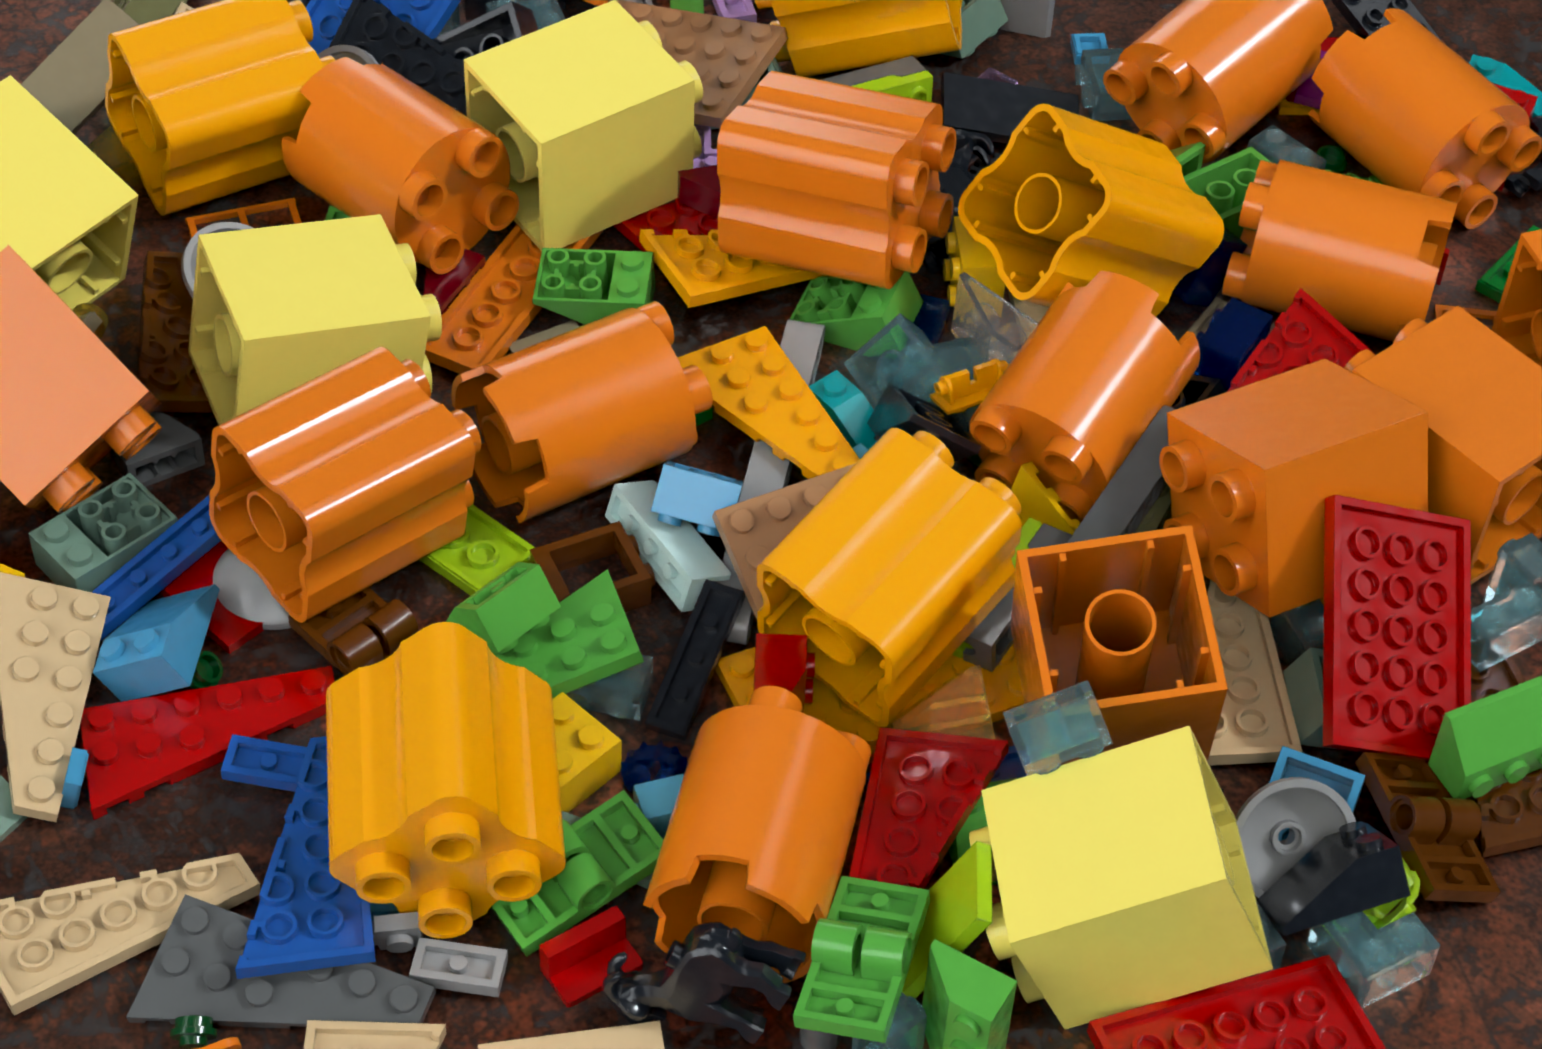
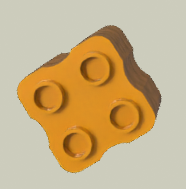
M222 0L108 35L107 57L110 74L105 88L107 115L124 150L133 160L143 185L160 215L165 216L290 175L283 160L282 138L288 136L297 140L300 125L311 105L310 101L300 90L315 73L335 61L331 55L319 58L316 51L308 44L313 40V26L309 13L300 0L287 2V0Z
M754 0L758 9L773 7L778 20L771 21L770 25L786 28L788 39L775 58L778 62L791 60L795 73L798 76L811 77L879 65L909 56L918 58L958 51L962 48L961 7L963 0Z
M1049 104L1036 105L1028 112L1011 133L1009 143L1002 155L993 164L983 168L962 193L958 204V214L961 222L976 242L982 243L991 251L996 261L998 275L1010 293L1019 300L1049 308L1067 282L1072 284L1074 288L1086 287L1099 271H1108L1132 278L1156 291L1159 295L1151 313L1157 317L1169 303L1170 296L1178 282L1185 275L1199 269L1218 248L1224 235L1222 218L1206 197L1197 195L1188 187L1183 177L1181 164L1165 144Z
M899 428L888 429L757 566V587L763 597V606L757 611L758 632L764 634L807 635V652L815 653L814 677L829 687L845 704L871 723L880 727H887L1013 588L1015 567L1011 558L1015 555V548L1020 543L1022 523L1018 516L1021 513V504L1016 495L1005 484L991 477H984L980 482L966 478L952 469L954 466L953 456L945 444L937 437L926 431H917L911 436Z
M438 622L423 628L403 640L397 650L388 658L373 665L358 667L327 688L326 735L329 871L334 878L355 889L361 899L375 904L392 903L399 913L418 912V926L423 934L433 938L448 939L468 932L473 925V921L487 914L491 906L497 901L516 902L529 899L540 891L542 883L557 876L564 870L566 858L552 689L546 681L525 667L509 664L496 657L489 649L487 642L466 627L454 622Z

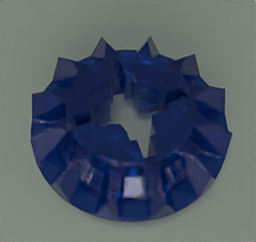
M661 740L656 745H647L643 741L638 749H629L626 759L621 762L622 781L625 787L633 794V785L685 774L688 764L687 757L679 753L677 745L670 748L666 747ZM655 761H659L661 769L655 774L654 779H651L649 768L652 767Z

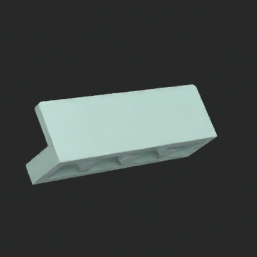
M648 480L614 484L605 517L611 524L620 521L627 535L632 534L635 537L643 564L647 562L650 564L655 580L681 612L693 611L706 579L713 582L730 579L731 572L689 521L682 520L681 526L658 521L659 513L651 511L658 486L656 481Z

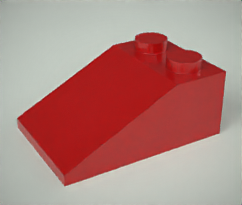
M756 633L753 691L762 686H777L787 689L800 699L803 707L802 713H804V704H812L813 679L806 678H814L815 653L807 652V635Z

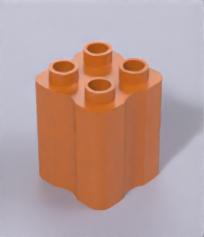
M770 71L757 84L750 100L742 106L738 105L726 117L719 131L717 140V174L721 188L718 213V246L720 251L885 289H891L904 271L917 273L925 257L927 242L932 236L943 238L946 235L951 224L954 209L953 196L940 192L938 171L946 172L949 169L956 148V131L952 127L943 126V109L941 104Z
M377 347L213 428L211 457L215 468V484L210 490V520L221 541L241 562L251 567L259 575L271 595L296 621L303 623L464 535L468 513L467 508L471 507L474 503V493L468 479L473 476L475 455L481 450V437L475 423L467 413L460 409L450 412L443 404L431 398L428 379L417 363L410 359L400 362L388 349Z

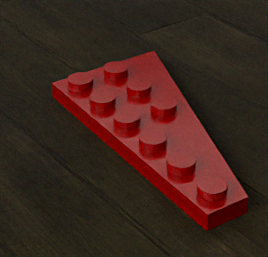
M1300 287L1293 298V303L1286 312H1282L1277 318L1273 330L1266 339L1261 340L1232 379L1227 392L1322 359H1327L1344 368L1357 353L1370 349Z

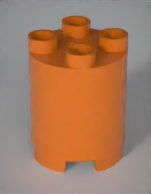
M1184 0L1123 50L1117 63L1104 73L1103 83L1109 95L1116 102L1125 106L1130 117L1140 129L1137 133L1138 135L1161 142L1169 150L1202 142L1206 145L1202 164L1208 163L1219 157L1313 75L1321 61V43L1333 31L1332 21L1323 0Z
M1397 8L1386 9L1383 16L1391 24L1380 28L1365 39L1347 30L1329 48L1311 78L1324 93L1320 111L1317 113L1312 109L1307 114L1318 127L1384 185L1457 202L1453 221L1458 220L1467 229H1475L1486 222L1493 214L1498 203V198L1494 192L1501 186L1512 171L1519 172L1524 170L1538 157L1542 150V138L1530 128L1529 116L1520 105L1409 13Z
M343 57L320 69L300 90L310 101L311 105L302 120L297 140L288 136L282 138L283 160L290 175L298 183L350 218L381 214L395 244H409L413 251L415 262L423 264L436 274H446L459 264L465 248L470 250L484 237L489 229L500 231L514 220L519 209V198L514 191L509 189L510 160L503 142L491 131L384 64L362 65L348 57Z
M1280 159L1278 164L1260 160L1254 182L1249 183L1243 201L1238 226L1245 228L1243 229L1237 252L1233 251L1223 283L1222 295L1241 299L1242 304L1281 314L1286 312L1293 303V298L1301 287L1349 331L1393 342L1398 333L1410 321L1416 318H1421L1424 321L1426 319L1457 202Z
M1099 271L1086 287L1074 288L1072 284L1067 282L971 417L969 432L982 446L978 453L982 463L975 471L976 481L980 482L984 477H991L999 480L1011 490L1021 465L1032 461L1040 471L1037 475L1039 480L1046 488L1052 487L1062 499L1059 505L1071 520L1076 518L1081 523L1159 410L1164 405L1172 407L1198 368L1200 348L1194 332L1187 331L1177 341L1170 330L1151 313L1159 294L1148 286L1127 276L1108 271Z
M653 301L637 308L623 309L456 376L452 385V406L455 409L475 407L484 443L481 445L480 452L475 455L473 473L495 508L519 502L523 506L521 514L516 516L520 524L684 455L697 443L698 435L695 415L712 407V392L705 375L697 366L690 365L682 369L671 347L674 342L672 322L668 313L659 302Z
M777 686L757 688L753 691L748 705L722 710L712 715L702 724L694 742L643 903L644 906L653 907L659 917L654 942L662 951L667 954L674 940L683 942L694 926L710 922H721L731 929L732 927L738 929L743 935L757 941H772L782 946L805 952V961L799 965L792 980L781 975L778 969L770 967L783 977V983L794 981L808 973L812 962L811 946L814 930L820 918L827 919L866 782V771L871 756V748L863 738L850 732L837 731L823 721L802 713L803 707L800 699L791 691Z

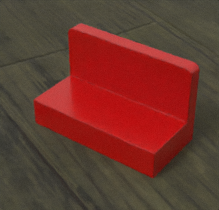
M617 905L539 945L540 970L568 1008L603 991L602 984L607 976L608 962L617 953L625 952L627 954V960L621 966L625 973L642 970L643 960L626 938V917Z

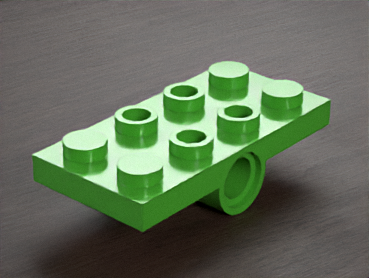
M625 790L571 825L562 819L566 866L560 874L542 883L541 889L536 895L516 902L499 900L491 906L495 915L526 957L537 951L542 943L564 933L653 873L663 838Z
M841 876L827 919L820 918L814 930L811 946L812 962L793 1013L794 1027L886 1043L931 902L929 889Z

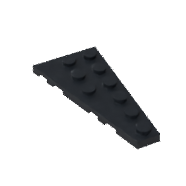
M353 0L329 47L335 45L359 47L370 53L379 65L384 64L467 116L464 62L459 58L456 59L446 52L445 48L407 21L403 22L393 15L390 9L383 4L379 5L374 0Z

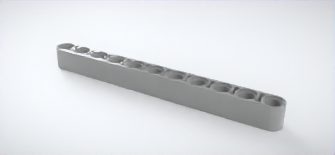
M788 319L780 347L806 384L810 386L815 382L823 350L825 325ZM762 440L759 442L755 441L739 502L787 487L794 463L788 459L784 461L779 459L772 453V447ZM725 550L722 562L731 572L729 580L717 581V583L744 591L730 557ZM746 595L727 642L748 644L755 615Z

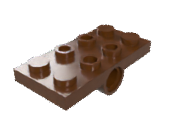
M369 587L303 623L296 621L290 615L288 616L289 626L344 676L358 667L373 665L388 658L397 650L403 640L419 631L414 615L402 601L393 599L386 603Z
M1363 752L1355 763L1360 773L1365 775V785L1369 789L1396 844L1399 845L1402 857L1410 870L1416 871L1420 879L1419 891L1424 900L1492 903L1501 891L1474 842L1482 825V815L1479 806L1471 799L1451 798L1447 789L1428 766L1429 760L1377 752Z

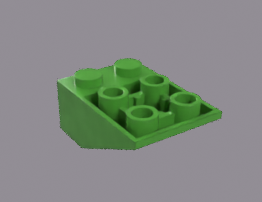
M542 248L532 299L533 304L580 323L588 324L623 309L637 308L653 302L656 285L653 252Z
M905 271L891 289L831 276H819L810 280L790 320L825 325L824 342L865 354L894 352L900 350L923 304V300L909 272Z
M517 562L457 605L446 622H454L466 627L485 640L491 652L500 654L514 648L519 643L518 638L527 631L536 630L547 624L550 620L549 615L559 609L561 605L539 564Z

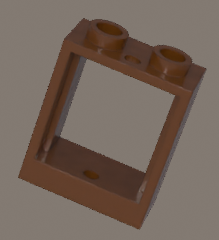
M620 521L530 549V563L540 565L559 602L571 595L560 571L617 553L629 574V577L613 581L624 611L628 612L651 604V587L656 584L654 572L648 562L643 564L635 537L632 534L627 535Z

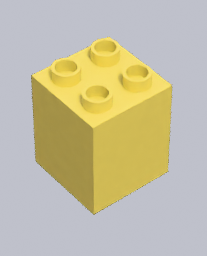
M616 0L463 59L467 117L494 133L506 147L510 160L509 189L514 191L519 198V209L514 221L541 252L542 248H563L677 199L678 171L693 169V159L699 157L702 153L701 139L694 126V104L700 102L703 98V86L696 69L686 60L677 63L663 49L661 39L654 26L646 20L638 23Z
M10 75L0 81V252L9 245L77 314L125 280L138 194Z
M381 214L198 235L188 353L218 425L377 347L388 349L400 362L410 359L417 363L426 375L432 392V372L428 358L425 355L427 342L437 341L441 337L442 317L440 307L433 294L420 295L415 285L417 270L413 251L407 243L395 244Z
M1190 725L981 790L988 826L970 831L969 840L970 846L979 841L991 845L992 882L998 880L1001 902L992 904V923L986 928L990 945L998 960L1011 958L1015 978L1024 1000L1027 1003L1045 999L1065 1030L1089 1023L1091 1020L1166 1001L1273 969L1236 818Z

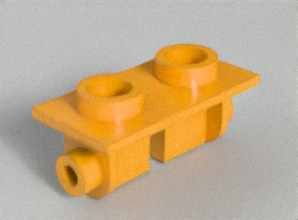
M994 358L991 361L973 366L974 379L971 380L970 372L967 369L941 376L939 381L934 383L935 392L929 394V397L947 415L964 412L967 408L982 403L1007 368L1008 363L1006 360L1000 361Z

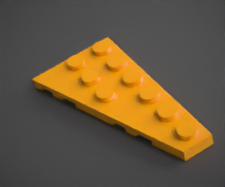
M640 229L639 242L647 252H653L654 262L688 308L815 279L819 276H826L723 253L718 246V229H711L708 235H689L687 229H673V235H654V229Z
M766 326L677 357L682 369L695 365L703 372L709 383L713 398L712 405H714L717 414L756 442L762 440L772 447V453L782 461L785 459L790 460L802 469V475L807 479L855 464L860 460Z

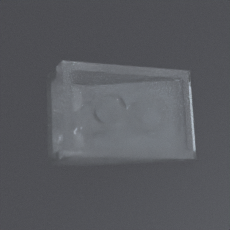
M961 273L958 279L951 326L955 339L972 370L973 366L991 361L994 358L1000 361L1006 360L1009 365L1038 322L967 273Z

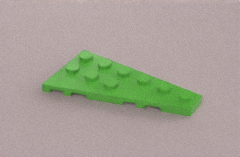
M608 569L559 602L561 607L549 615V622L536 630L527 631L518 638L519 643L514 648L500 654L492 652L502 661L525 667L546 681L552 689V699L561 692L569 693L644 662Z

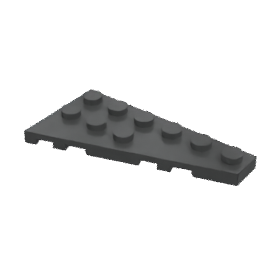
M185 894L126 1016L130 1023L169 1021L170 1024H175V1018L200 1015L212 1017L213 1023H217L218 1026L290 1029V1026L307 1027V1020L423 1023L436 990L431 985L372 963L237 979L235 968L239 956L243 955L247 942V931L253 919Z

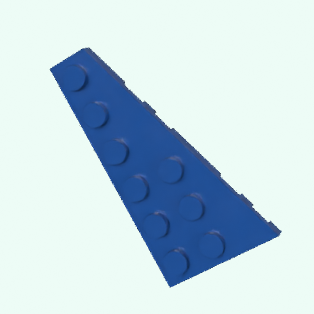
M327 736L314 737L309 740L296 780L295 794L292 803L288 804L284 817L285 825L281 837L277 839L266 872L254 920H251L247 931V942L243 955L239 956L235 968L237 979L376 962L370 902L361 899L355 889L334 878L329 871Z

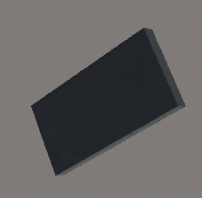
M944 72L941 78L943 126L982 133L993 142L1008 144L1014 129L1028 112L1039 104H1049L1079 115V101L1076 94Z

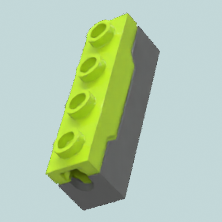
M914 56L822 79L823 81L932 102L933 76L926 71V68Z
M1029 517L1021 529L1020 543L1016 546L1015 555L1011 558L1014 567H1016L1017 550L1064 544L1068 542L1072 535L1045 523L1041 524L1040 521ZM1014 586L952 655L959 658L962 657L963 660L990 672L994 671L1013 644L1011 616Z

